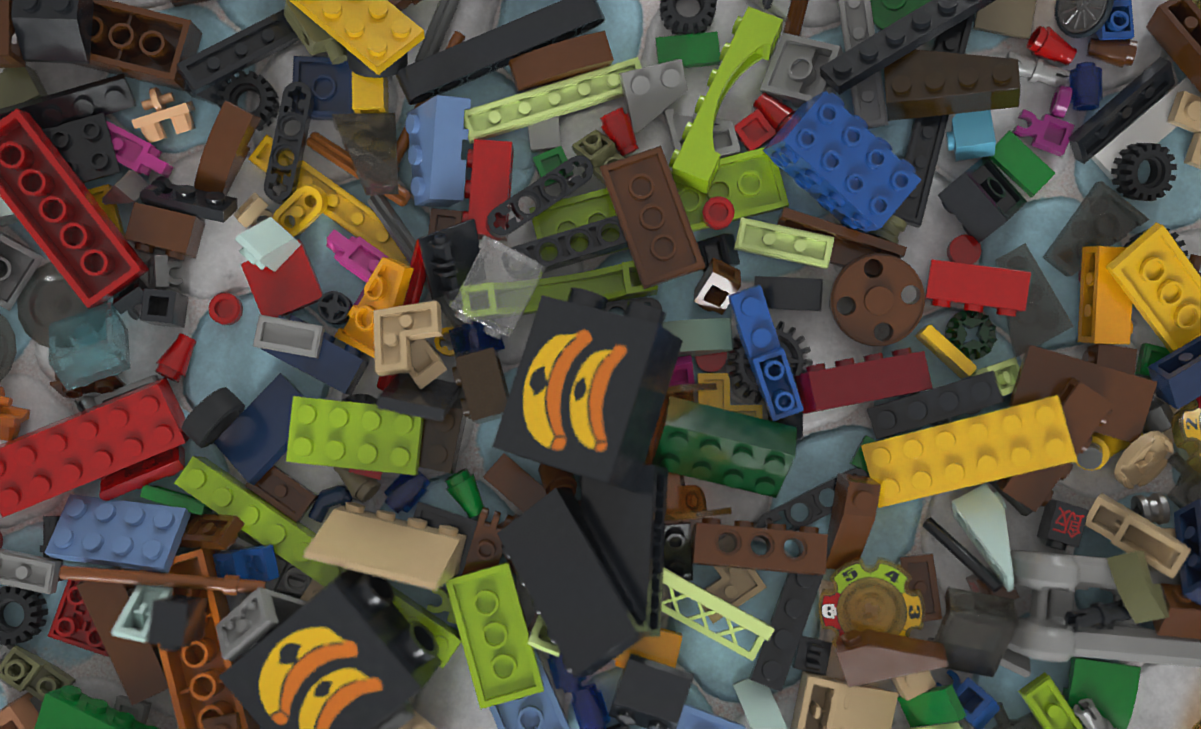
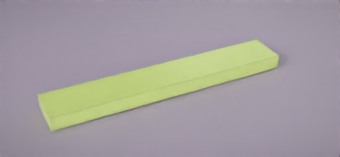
M638 57L465 110L463 125L465 129H469V143H474V139L485 140L556 116L559 117L623 97L619 73L642 68Z

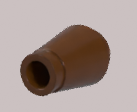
M1090 38L1086 56L1123 68L1124 65L1132 66L1138 42L1130 39L1100 40L1099 38Z

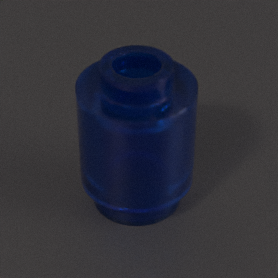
M1093 62L1079 63L1075 69L1070 70L1069 87L1072 88L1070 103H1073V110H1095L1099 108V102L1103 100L1102 68L1096 67V64Z
M419 470L418 475L400 474L384 491V494L387 496L384 502L397 514L402 510L408 513L428 492L427 487L431 481Z
M561 652L559 657L548 653L547 662L556 689L563 688L564 693H569L582 688L581 682L585 681L587 677H573L562 663L563 656Z
M596 683L584 685L571 691L573 697L571 704L579 729H607L606 724L611 721V718L608 716L609 712L602 691L597 689Z

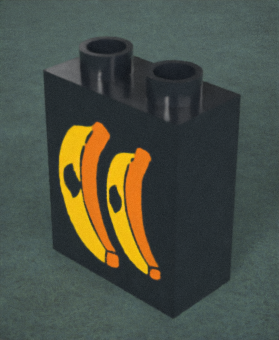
M571 287L567 301L542 295L492 447L635 493L683 340L662 327L666 313L647 304L628 301L624 315L605 311L608 302L606 297L585 289Z
M347 568L242 655L219 678L262 729H372L422 690L442 661L437 656L439 648L431 631L420 622L413 621L409 623L393 604L395 594L386 578Z

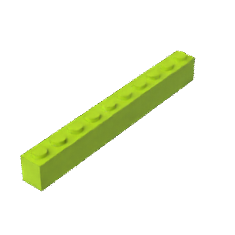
M193 456L174 482V484L219 515H237L245 523L241 530L264 546L273 545L274 553L322 586H327L347 569L305 558V550L316 533L302 523L293 521L248 489L244 483L206 457ZM392 586L395 594L393 604L409 623L413 621L422 623L434 635L439 648L437 656L442 661L440 667L444 668L462 642L459 631Z

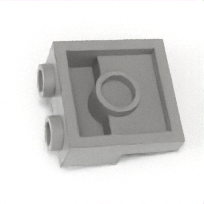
M782 33L760 87L762 94L767 93L769 96L791 101L793 106L798 108L824 91L836 94V91L820 76V67L843 54L841 46Z

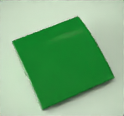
M1071 657L1068 688L1063 687L1062 695L1072 711L1075 704L1084 711L1078 701L1091 699L1102 717L1109 720L1113 728L1127 729L1136 701L1141 667Z

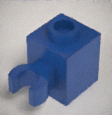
M948 670L946 673L954 681L953 688L966 714L963 720L974 729H983L1000 710V707L993 697L969 677L962 683L957 673ZM939 682L936 683V687L942 686Z

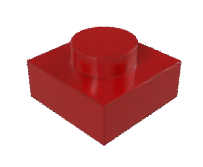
M759 109L733 126L737 138L747 151L759 149L777 134Z

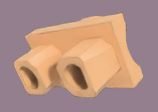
M154 87L149 89L151 99L141 101V104L145 111L155 108L156 112L131 120L134 129L141 128L148 143L167 138L161 121L171 118L176 134L195 129L190 112L194 111L195 108L192 101L167 108V103L175 101L173 93L169 92L162 95L160 90Z

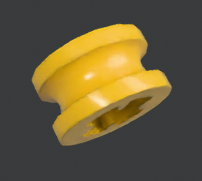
M445 327L442 328V336L435 337L434 343L436 349L441 354L452 357L462 351L464 338L455 328ZM446 334H450L452 338L457 337L458 343H453L456 347L452 350H449L446 346H441V340L445 341L443 336Z

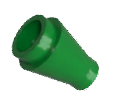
M465 468L445 480L448 486L446 490L463 508L468 517L472 518L480 514L485 506L474 473L470 474L468 469Z

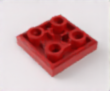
M297 240L301 245L276 272L268 267L261 270L250 261L241 264L261 315L276 318L280 315L283 317L319 302L320 297L324 295L301 240Z
M68 580L48 637L109 657L77 588L81 580Z

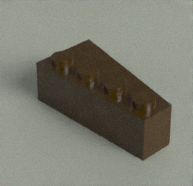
M915 49L884 68L888 121L1019 107L1021 87L1018 59Z

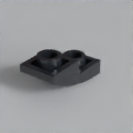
M755 276L754 286L761 285L769 309L821 311L823 279Z

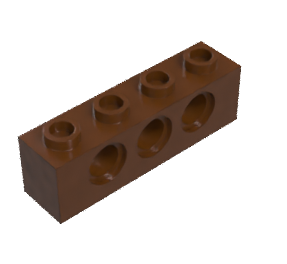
M704 517L701 523L696 522L693 525L690 564L817 576L825 575L828 534H820L819 528L800 526L799 532L787 531L786 525L767 523L766 529L754 528V522L735 520L734 526L721 525V519ZM727 534L733 538L734 548L731 552H725L720 549L718 545L720 535ZM754 537L762 538L765 541L767 549L763 555L753 552L751 541ZM787 540L794 541L799 547V553L795 558L787 556L784 552V544Z

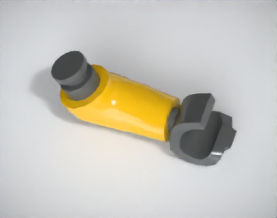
M1153 395L1141 436L1143 432L1146 434L1150 431H1160L1163 433L1175 425L1172 417L1174 413L1169 404L1164 403L1155 395ZM1094 432L1091 435L1093 438L1092 443L1084 453H1078L1076 456L1077 461L1074 462L1084 470H1097L1103 467L1113 455L1128 448L1131 443Z

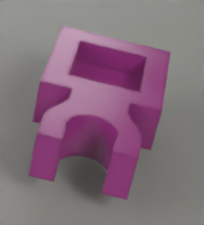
M1025 109L1019 113L1018 118L1025 120L1028 127L1023 128L1017 125L1012 132L1015 136H1030L1033 138L1031 146L1059 157L1065 153L1069 143L1068 137L1072 135L1075 127L1074 124L1048 114L1043 115L1041 120H1039L1032 112Z

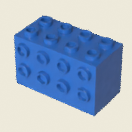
M824 91L803 103L762 151L778 167L782 168L801 188L816 199L820 206L840 221L842 226L862 233L879 230L919 184L921 179L915 174V168L908 161L899 159L891 152L892 147L887 141L880 137L876 138L868 130V124L861 117L852 115L844 108L845 104L840 97L834 93Z

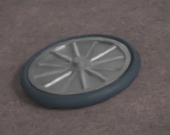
M1056 0L1055 18L1057 25L1065 35L1071 38L1080 39L1096 33L1108 20L1114 0Z

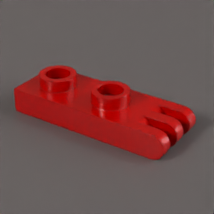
M179 445L101 477L100 499L108 501L135 489H142L143 486L164 477L176 475L185 468V449L182 445Z

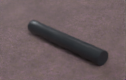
M932 517L924 522L923 527L994 593L1002 588L1004 583Z

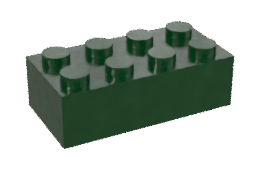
M670 396L655 438L651 465L667 468L668 472L777 498L796 456L797 427Z

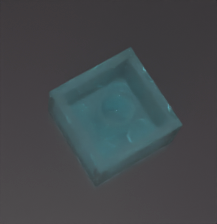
M112 302L49 323V365L67 391L87 386L92 382L109 376H115L131 369L128 329L112 305Z

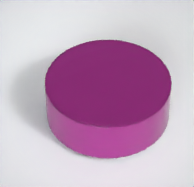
M1060 85L1056 88L1050 104L1049 114L1051 116L1064 118L1072 97L1071 87Z

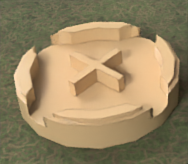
M1150 431L1140 436L1128 446L1119 458L1114 471L1115 479L1128 489H1134L1136 484L1141 487L1150 483L1166 467L1169 461L1165 458L1167 452L1171 454L1173 452L1172 440L1160 431Z

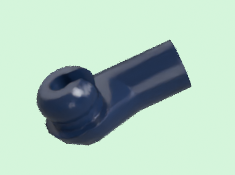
M341 485L322 490L316 498L308 517L322 523L330 507L338 504L345 506L346 502H352L353 497L349 490Z

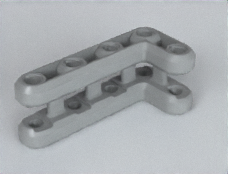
M1012 550L1010 552L1014 583L1030 587L1032 592L1031 610L1028 618L1008 615L1001 622L1000 639L1007 649L1030 658L1046 661L1066 662L1072 656L1201 667V639L1157 635L1155 630L1141 627L1133 619L1111 623L1105 629L1090 628L1074 633L1069 626L1065 625L1064 616L1066 612L1074 611V598L1077 589L1100 588L1113 594V602L1121 599L1107 558ZM1148 565L1153 584L1168 583L1182 585L1180 569L1174 579Z

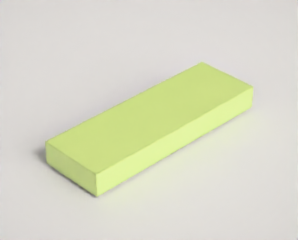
M741 217L734 250L828 269L835 237Z

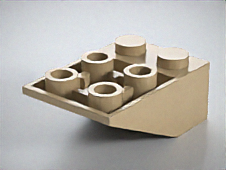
M802 671L790 729H891L898 692L864 684L848 688L846 680Z

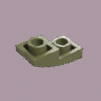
M597 129L572 145V149L577 156H584L591 161L593 174L604 185L600 167L624 158L617 153L615 143Z
M1144 550L1107 558L1119 595L1135 623L1169 617L1160 583H1152Z
M17 645L13 646L0 664V678L19 692L28 691L42 702L45 693L62 688L65 685H72L76 680L52 663Z

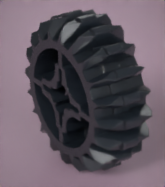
M780 321L776 326V333L779 341L784 343L792 354L793 358H790V356L786 357L790 368H793L792 375L796 384L795 376L806 373V370L802 368L813 364L811 359H803L802 356L811 352L810 347L800 349L799 344L805 340L804 336L794 340L791 336L795 333L796 328L791 327L787 333H784L785 323ZM736 335L733 338V342L739 348L734 347L733 350L727 351L729 354L736 356V358L727 359L725 363L726 366H735L736 370L729 372L728 376L729 378L738 376L740 381L736 382L733 388L736 390L744 385L747 389L743 392L742 397L746 399L753 392L755 393L753 403L759 404L762 396L757 384L748 377L745 368L751 369L748 359L744 358L745 351L740 337Z

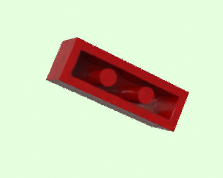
M474 139L473 149H468L467 168H472L471 180L465 181V199H469V211H463L462 222L475 219L479 240H508V236L503 238L492 236L487 231L485 221L488 214L494 208L511 198L514 147L510 141ZM509 214L503 218L495 215L496 221L493 225L496 228L502 227L506 230L505 224L509 221Z
M932 259L930 261L925 299L931 300V306L950 308L951 303L964 304L963 310L983 313L984 307L997 309L996 315L1016 317L1017 312H1024L1026 310L1031 272Z

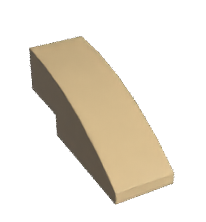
M1103 493L1097 497L1088 512L1085 526L1110 539L1111 544L1127 553L1144 550L1147 564L1174 579L1191 551L1186 545L1152 522Z

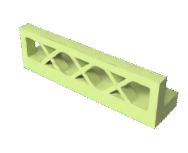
M663 567V584L668 586L671 598L662 600L661 611L754 661L764 640L769 641L775 629ZM673 589L680 592L681 595L675 596ZM687 597L697 602L700 613L688 617L680 614L677 600ZM673 602L675 610L664 604ZM702 605L711 610L704 612ZM715 613L722 615L726 618L729 629L716 633L708 628L705 616ZM702 618L704 626L693 620ZM731 621L738 624L739 626L732 627ZM747 629L757 635L750 651L737 644L734 632ZM730 634V635H731V638H732V641H730V640H728V639H726V638H724V637H722V636H723V635Z

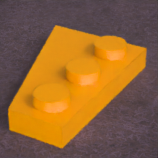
M382 257L364 286V296L358 305L352 306L348 312L350 319L344 328L338 329L334 337L375 358L373 310L403 305L414 268L392 258Z

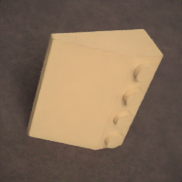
M346 502L345 506L333 509L306 548L304 557L437 590L458 574L466 535L458 534L459 529L452 526L439 525L438 529L426 526L427 521L423 519L408 517V520L405 521L395 518L396 513L391 511L377 510L376 513L365 511V506L362 504Z

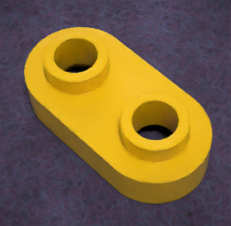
M317 185L302 186L274 212L272 218L293 237L298 236L326 210L328 204L327 195ZM311 195L316 198L315 206L310 202ZM290 216H293L295 219L294 226L290 224Z

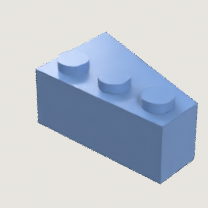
M436 95L407 113L405 128L409 134L410 148L408 151V161L412 169L411 193L414 196L415 206L448 208L463 201L466 160H461L462 139L468 140L469 129H463L465 108L470 109L471 106L470 98Z

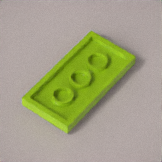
M293 396L286 462L418 475L424 418L378 409L375 404Z
M510 562L457 576L447 581L446 587L480 709L543 692L545 688L534 648L527 644L530 634Z

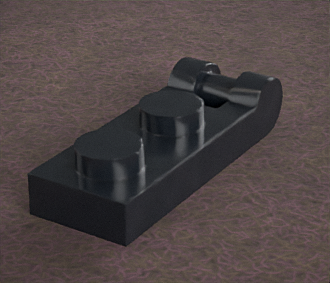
M164 176L157 177L151 185L146 186L140 192V199L145 205L222 223L238 209L237 198L225 196L222 192L198 190L191 185L172 184Z

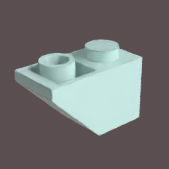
M271 217L242 232L235 238L242 246L239 252L253 265H257L261 270L268 267L274 272L301 245Z

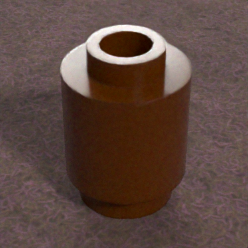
M544 464L539 465L538 472L546 495L555 488L572 491L574 496L576 495L577 482L573 473Z

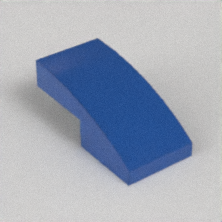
M273 545L240 548L212 554L217 577L225 578L226 574L240 575L241 579L270 581L280 577Z

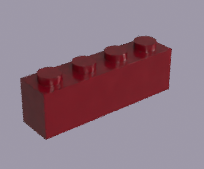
M911 347L891 351L893 357L883 358V353H875L863 356L864 362L855 363L854 358L835 361V367L826 369L825 363L805 367L806 373L795 376L798 393L804 409L802 412L803 414L933 389L925 352L912 353Z

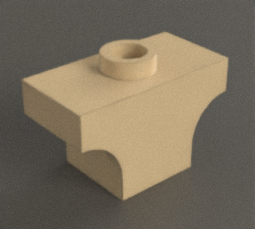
M426 338L410 341L411 372L409 374L420 389L447 370L440 355Z

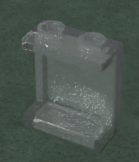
M484 235L478 246L481 250L456 299L451 301L449 307L456 310L455 317L466 323L472 324L473 320L484 324L483 331L497 339H501L502 335L511 337L546 267Z

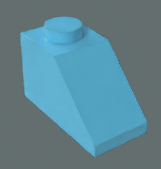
M991 110L958 113L952 118V128L950 132H946L948 151L954 150L956 161L995 155L996 139Z

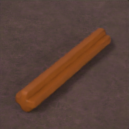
M312 132L306 140L307 146L399 206L404 207L411 199V193L407 189L318 132Z

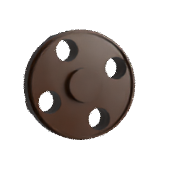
M881 253L862 255L847 263L835 277L829 297V308L839 329L849 338L867 346H887L907 337L919 323L925 306L923 284L916 271L902 259ZM871 259L876 260L880 266L878 274L874 277H868L864 272L865 263ZM911 285L916 290V297L912 302L905 303L902 300L901 292L906 286ZM845 296L850 297L853 302L852 310L849 313L840 314L837 309L838 300ZM886 323L889 326V334L885 339L878 340L874 335V329L878 324Z

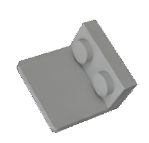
M258 587L216 625L223 659L234 662L255 642L263 639L307 601Z

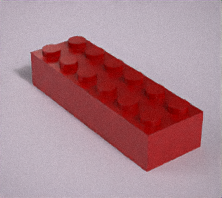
M16 109L1 119L0 197L87 308L99 307L148 272V267L128 241L124 239L125 237L32 116L25 111Z
M164 377L0 444V514L2 518L186 443L190 439L182 431V425L186 417L167 378Z

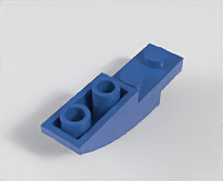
M761 285L728 295L737 322L736 328L772 421L803 411L800 396L785 351L780 345Z

